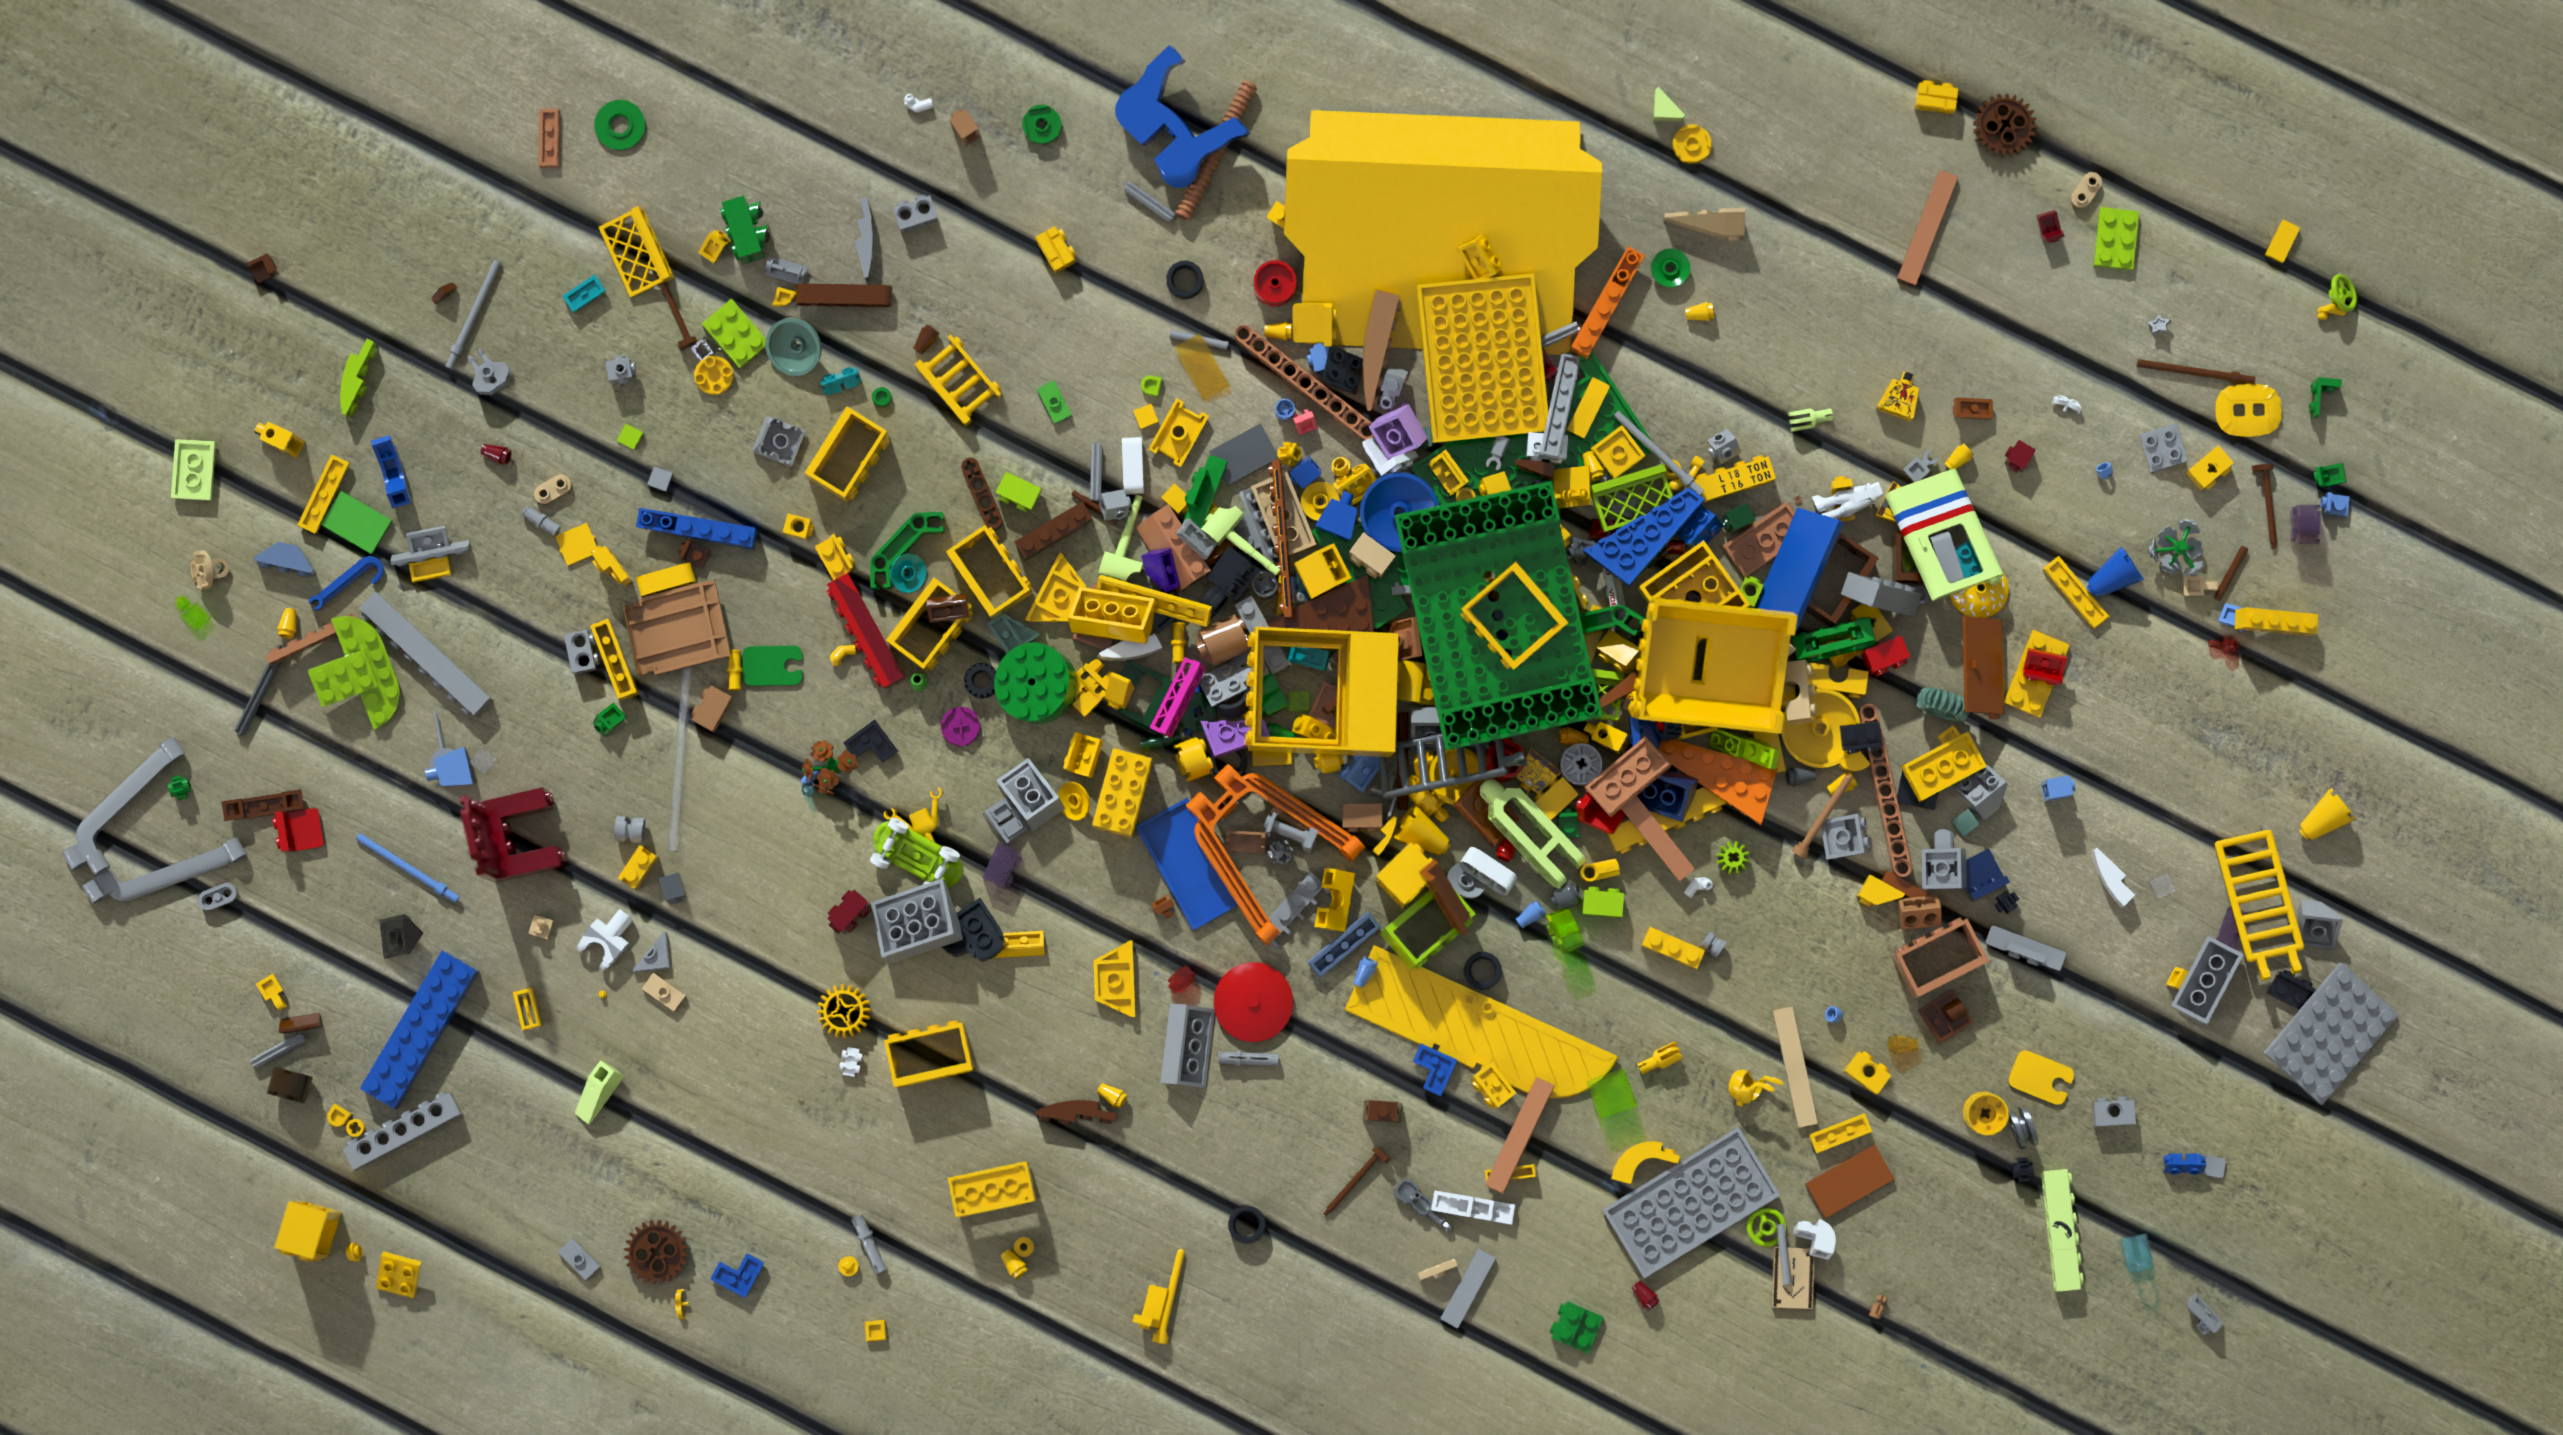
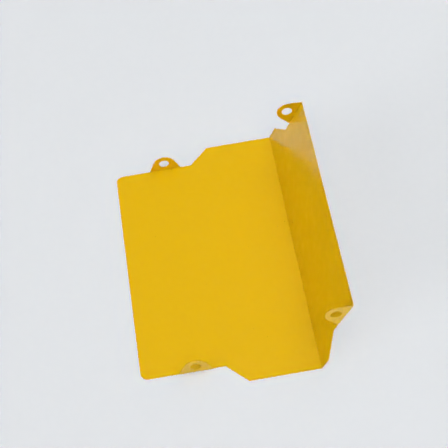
M1311 110L1310 137L1287 149L1284 235L1305 256L1302 303H1332V309H1336V321H1332V329H1336V341H1332V345L1364 346L1366 327L1375 290L1399 295V300H1402L1400 311H1396L1394 319H1397L1395 331L1391 330L1389 338H1392L1391 348L1423 349L1416 285L1474 279L1457 249L1461 245L1475 240L1481 234H1484L1486 239L1489 240L1491 248L1500 259L1502 266L1491 277L1534 273L1540 336L1571 324L1575 268L1598 248L1602 162L1580 149V122ZM1571 336L1543 349L1547 354H1567L1571 348Z

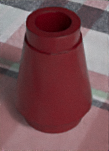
M483 444L481 455L499 465H507L511 459L512 451L506 446Z
M1641 1281L1632 1286L1631 1289L1641 1306L1646 1308L1647 1311L1660 1302L1657 1298L1658 1295Z

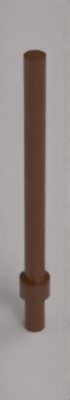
M2141 359L2137 360L2136 367L2229 380L2230 383L2236 384L2239 382L2255 383V376L2242 375L2236 371L2229 373Z

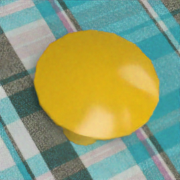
M707 356L696 366L694 380L698 388L704 393L710 395L721 394L732 384L733 369L724 358Z

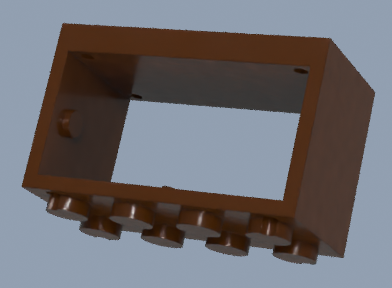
M1840 532L1835 545L1836 543L1840 544L1850 553L1866 561L1858 575L1867 577L1879 558ZM1843 596L1831 616L1811 602H1809L1806 612L1829 627H1833L1852 599Z

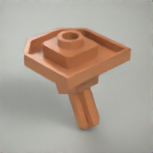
M1416 617L1393 622L1388 633H1398V661L1422 656V643Z

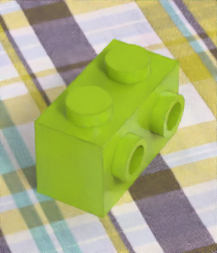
M1005 472L995 493L999 496L998 500L1006 504L1012 502L1017 505V509L1026 513L1027 510L1033 511L1042 489Z
M1588 887V890L1583 891L1582 915L1622 918L1624 893H1620V889L1608 888V892L1600 891L1599 887Z

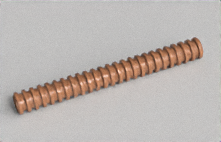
M1246 80L1241 81L1242 86L1238 87L1239 91H1236V97H1233L1234 101L1230 103L1231 107H1228V113H1225V118L1222 119L1223 123L1233 117L1239 120L1243 118V112H1246L1245 108L1249 106L1248 102H1251V96H1254V91L1257 90L1256 85ZM1227 147L1202 161L1197 178L1189 185L1190 188L1186 189L1187 194L1183 195L1184 199L1180 201L1182 204L1178 205L1179 210L1175 211L1178 217L1186 221L1191 220L1190 216L1194 214L1193 210H1196V204L1200 203L1199 199L1203 197L1201 194L1205 193L1204 188L1208 187L1207 182L1210 183V177H1213V172L1216 171L1215 167L1219 165L1218 161H1221V156L1224 155L1223 151Z

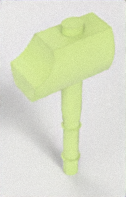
M1135 495L1116 553L1112 554L1105 551L1099 568V575L1125 582L1133 576H1140L1143 563L1125 558V554L1140 509L1142 496Z
M1234 506L1230 509L1219 507L1213 515L1210 513L1206 517V524L1201 530L1214 540L1218 546L1227 538L1262 564L1266 570L1268 569L1276 576L1279 574L1281 569L1233 531L1244 517V513L1238 507Z

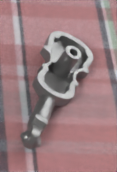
M1404 1179L1396 1186L1394 1196L1398 1201L1402 1202L1403 1205L1409 1204L1412 1210L1416 1211L1420 1216L1427 1215L1438 1226L1443 1227L1446 1233L1452 1232V1225L1448 1224L1444 1218L1431 1210L1433 1201L1427 1198L1425 1194L1422 1195L1418 1191L1419 1186L1415 1185L1412 1180Z

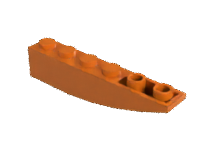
M1629 246L1627 247L1569 352L1577 356H1583L1586 360L1588 359L1643 261L1644 254Z

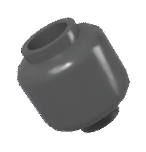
M1570 881L1565 882L1560 889L1554 887L1553 895H1551L1554 906H1558L1561 910L1577 906L1580 899H1582L1578 885Z

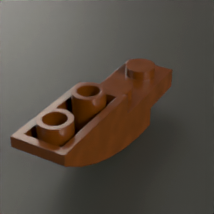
M1089 1100L1055 1103L1037 1110L1035 1114L1040 1116L1039 1120L1051 1122V1118L1059 1119L1060 1124L1066 1125L1076 1122L1077 1114L1083 1120L1092 1121V1117L1100 1118V1123L1111 1124L1112 1121L1117 1119V1113L1098 1110L1099 1102Z

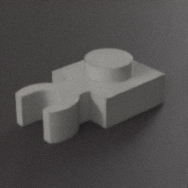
M1927 450L1924 453L1922 460L1916 457L1902 470L1913 483L1920 481L1931 471L1927 467L1928 465H1934L1938 461L1937 457L1933 461L1928 460L1927 455L1930 454L1931 450Z

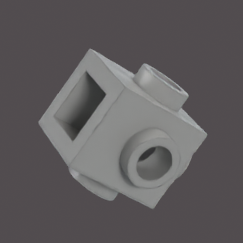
M616 356L614 360L605 362L608 381L611 384H629L630 380H634L633 374H637L635 362L631 363V360L625 356Z
M1729 429L1707 440L1710 445L1708 451L1713 459L1717 458L1721 464L1742 453L1736 438Z

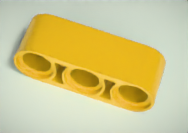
M691 563L680 564L636 577L641 597L696 583Z

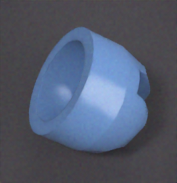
M2109 462L2102 463L2095 469L2098 476L2102 479H2108V476L2111 477L2113 474V469Z
M1831 1006L1826 1010L1825 1018L1827 1021L1837 1023L1842 1020L1843 1013L1839 1008Z

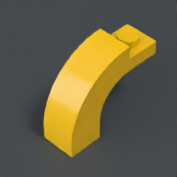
M1661 1142L1639 1143L1627 1149L1619 1157L1613 1168L1611 1179L1631 1184L1634 1171L1643 1160L1657 1158L1678 1164L1680 1156L1676 1155V1151L1665 1148L1664 1151H1661L1663 1144Z

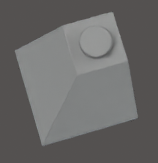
M2301 899L2297 913V922L2304 946L2335 949L2343 921L2342 916L2320 901Z

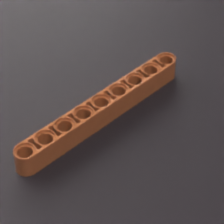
M1240 325L1236 328L1235 339L1239 345L1360 440L1365 441L1374 437L1373 434L1366 437L1361 432L1362 429L1369 428L1372 424L1368 419L1247 325ZM1241 331H1247L1249 337L1243 340L1238 337V334ZM1256 343H1262L1265 346L1264 350L1260 352L1255 351L1253 347ZM1272 355H1277L1280 361L1273 364L1269 361V358ZM1287 367H1292L1296 372L1294 375L1288 376L1284 371ZM1308 379L1311 385L1308 388H1303L1300 385L1301 380ZM1323 391L1326 394V398L1318 400L1315 394ZM1338 403L1342 409L1339 412H1333L1331 405ZM1353 415L1357 418V422L1349 424L1346 418Z
M1866 704L1859 710L1860 723L1880 722L1878 710L1874 705ZM1864 709L1872 710L1873 717L1871 719L1864 717ZM1880 723L1883 746L1878 748L1881 750V756L1874 757L1871 751H1867L1866 748L1865 750L1867 759L1870 762L1869 768L1892 873L1900 878H1904L1911 873L1912 866ZM1878 766L1885 769V776L1880 777L1876 774ZM1881 786L1889 788L1890 794L1888 796H1883L1880 793ZM1886 805L1893 807V815L1885 814L1884 808ZM1890 825L1897 826V835L1889 833L1888 828ZM1894 844L1902 846L1901 854L1893 852ZM1899 863L1906 866L1907 871L1905 874H1900L1897 871Z

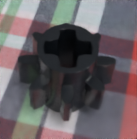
M2006 890L1995 898L1998 903L1994 906L1999 913L2004 910L2008 914L2018 907L2016 901L2019 900V897L2015 892L2010 894Z
M2018 1158L2017 1163H2012L2013 1178H2018V1182H2028L2029 1177H2034L2033 1162H2028L2027 1158Z

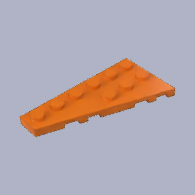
M1674 739L1668 741L1661 740L1658 751L1673 768L1685 775L1699 779L1698 783L1703 788L1727 804L1732 805L1744 815L1749 816L1759 825H1762L1778 768L1769 769L1743 758H1737Z

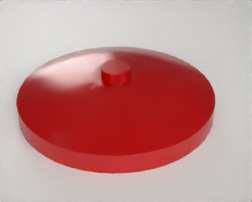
M1257 962L1240 964L1229 970L1216 987L1214 994L1216 1017L1224 1030L1239 1040L1246 1042L1268 1040L1282 1031L1292 1014L1293 995L1290 985L1278 970L1269 965Z

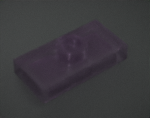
M2228 906L2216 940L2235 949L2239 939V932L2232 907ZM2241 910L2242 916L2248 914V912Z

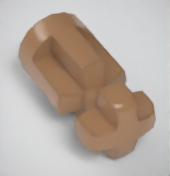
M1877 1295L1878 1303H1873L1869 1316L1880 1320L1885 1308L1882 1304L1887 1303L1888 1299L1882 1295Z

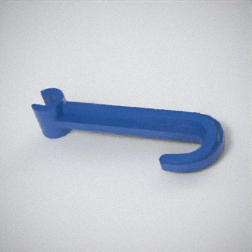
M366 556L360 559L318 595L311 597L308 603L313 604L315 601H319V605L314 610H322L328 601L372 566L378 568V573L371 582L373 584L377 583L384 573L382 562L373 556Z

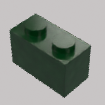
M1745 503L1726 512L1723 516L1722 525L1726 532H1730L1733 535L1752 526L1756 519L1748 503Z

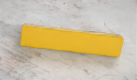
M1044 931L1003 933L1006 944L1005 948L994 958L1045 955Z

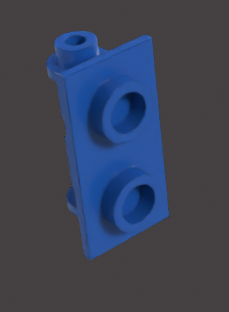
M2168 1153V1155H2164V1163L2166 1165L2163 1173L2173 1175L2190 1173L2197 1175L2203 1173L2206 1167L2205 1156H2201V1154H2186V1160L2182 1159V1154Z

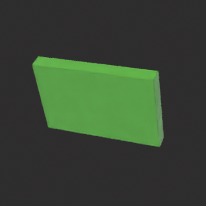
M340 491L321 525L373 555L391 525L392 520Z

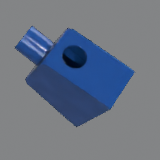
M1343 491L1340 501L1331 499L1317 521L1315 528L1350 542L1357 514V508L1350 506L1354 495Z

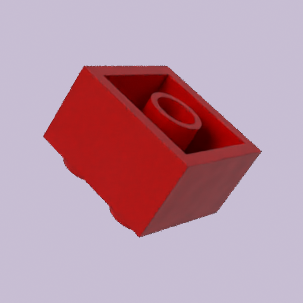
M1901 635L1866 649L1860 654L1867 671H1869V676L1875 674L1876 677L1886 674L1889 671L1888 668L1893 667L1895 670L1905 666L1910 658Z

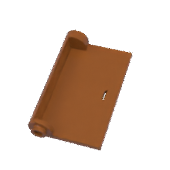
M1964 616V712L1985 713V716H1989V719H2001V716L2005 715L2003 620Z

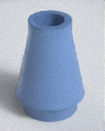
M1538 901L1531 902L1516 920L1524 928L1544 918L1543 915L1546 914V911Z
M1364 956L1363 960L1359 962L1353 983L1364 988L1368 980L1377 971L1378 963Z

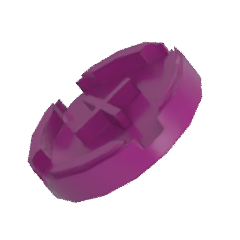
M966 707L950 709L941 721L943 737L955 746L971 744L977 739L980 732L978 716Z

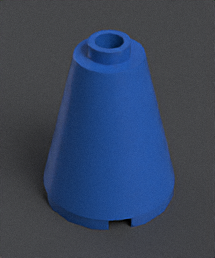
M2120 547L2088 580L2089 585L2086 587L2092 596L2097 595L2101 597L2144 580V578L2123 547Z

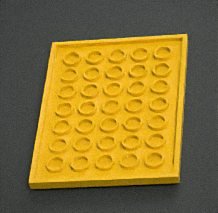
M1534 273L1416 285L1432 443L1544 432L1548 417V404Z

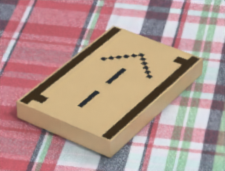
M1774 1247L1772 1307L1813 1309L1814 1256L1809 1255L1810 1249L1787 1248L1791 1284L1783 1285L1779 1247Z

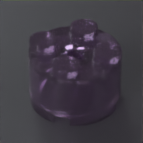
M2296 504L2295 507H2292L2290 522H2294V527L2290 530V541H2294L2295 544H2320V539H2316L2318 534H2321V511H2317L2320 509V505Z

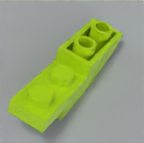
M366 339L358 356L353 353L350 354L343 372L340 404L342 414L347 418L355 414L358 408L357 402L360 397L364 396L367 390V383L360 378L366 375L369 368L367 364L370 358L373 359L378 350L376 348L377 344L369 339Z
M1718 728V730L1712 731L1709 743L1710 747L1734 757L1747 759L1769 769H1776L1780 750L1771 747V744Z

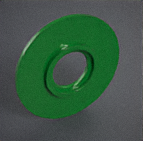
M626 100L608 102L598 111L595 117V133L600 142L610 149H629L636 145L644 134L645 119L643 113L635 104ZM624 117L627 119L628 129L624 133H616L612 130L611 123L614 118Z

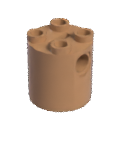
M1231 615L1198 630L1196 647L1202 659L1215 666L1250 650L1251 647H1248V635L1246 632H1243L1246 627L1239 615Z

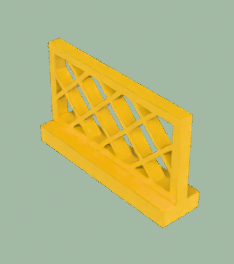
M636 206L631 211L599 226V230L630 298L665 281L669 282L675 279L644 208ZM632 216L634 221L632 230L623 228L625 219ZM611 226L617 227L618 230L615 238L608 237L605 229ZM622 229L631 232L627 243L618 240ZM634 234L642 238L640 248L631 245ZM617 242L626 245L623 256L616 255L615 253ZM630 247L639 250L635 261L626 258ZM642 251L650 256L648 266L639 263ZM625 260L634 263L630 274L625 273L622 268ZM637 265L646 267L643 279L634 276ZM650 269L655 270L660 279L654 282L648 281L647 277ZM633 278L642 281L640 288L635 291L630 286Z

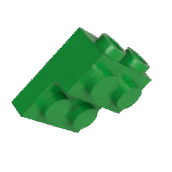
M1568 1301L1565 1304L1561 1303L1557 1312L1560 1315L1557 1323L1553 1322L1549 1332L1552 1334L1551 1338L1589 1353L1603 1316Z

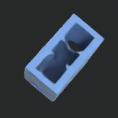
M466 747L435 758L436 767L425 770L427 781L439 779L440 786L474 784Z

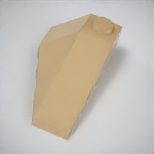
M1745 208L1719 209L1716 213L1701 210L1696 212V215H1692V212L1665 213L1663 221L1721 239H1728L1729 242H1737L1744 236Z

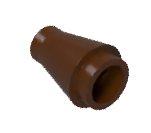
M926 324L925 327L921 328L913 349L923 354L938 339L939 332Z

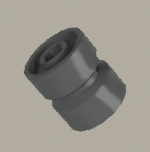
M1260 572L1254 577L1252 589L1255 596L1261 600H1269L1275 596L1278 583L1272 573Z

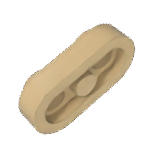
M2087 173L2072 193L2070 201L2075 208H2086L2101 187L2102 179L2097 173ZM2089 179H2094L2095 185H2091ZM2078 195H2083L2085 200L2080 201Z
M556 475L537 486L534 491V497L540 504H550L567 494L572 488V482L566 475ZM559 481H564L563 487H558ZM542 491H547L546 497H541Z

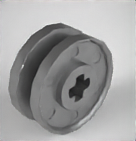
M2022 1105L2018 1107V1117L2013 1110L2008 1111V1123L2020 1150L2027 1148V1138L2033 1146L2039 1144L2031 1116L2027 1108Z

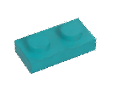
M594 274L562 297L572 312L575 313L607 291Z
M1291 647L1288 661L1327 671L1331 652L1318 648Z

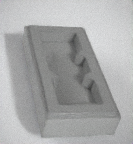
M1189 518L1184 521L1176 533L1181 540L1204 560L1209 557L1217 545L1214 540Z
M573 1238L558 1251L585 1280H588L600 1267Z

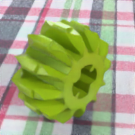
M1737 841L1734 842L1733 847L1730 842H1726L1727 849L1724 846H1720V850L1723 853H1716L1717 857L1722 858V860H1718L1716 863L1717 865L1724 864L1721 867V871L1728 867V875L1732 874L1733 868L1735 873L1739 874L1738 866L1745 870L1746 866L1743 863L1750 862L1749 859L1744 858V856L1749 855V851L1742 853L1745 845L1738 849ZM1735 853L1738 856L1736 857L1738 859L1737 863L1735 861L1730 862L1728 855Z

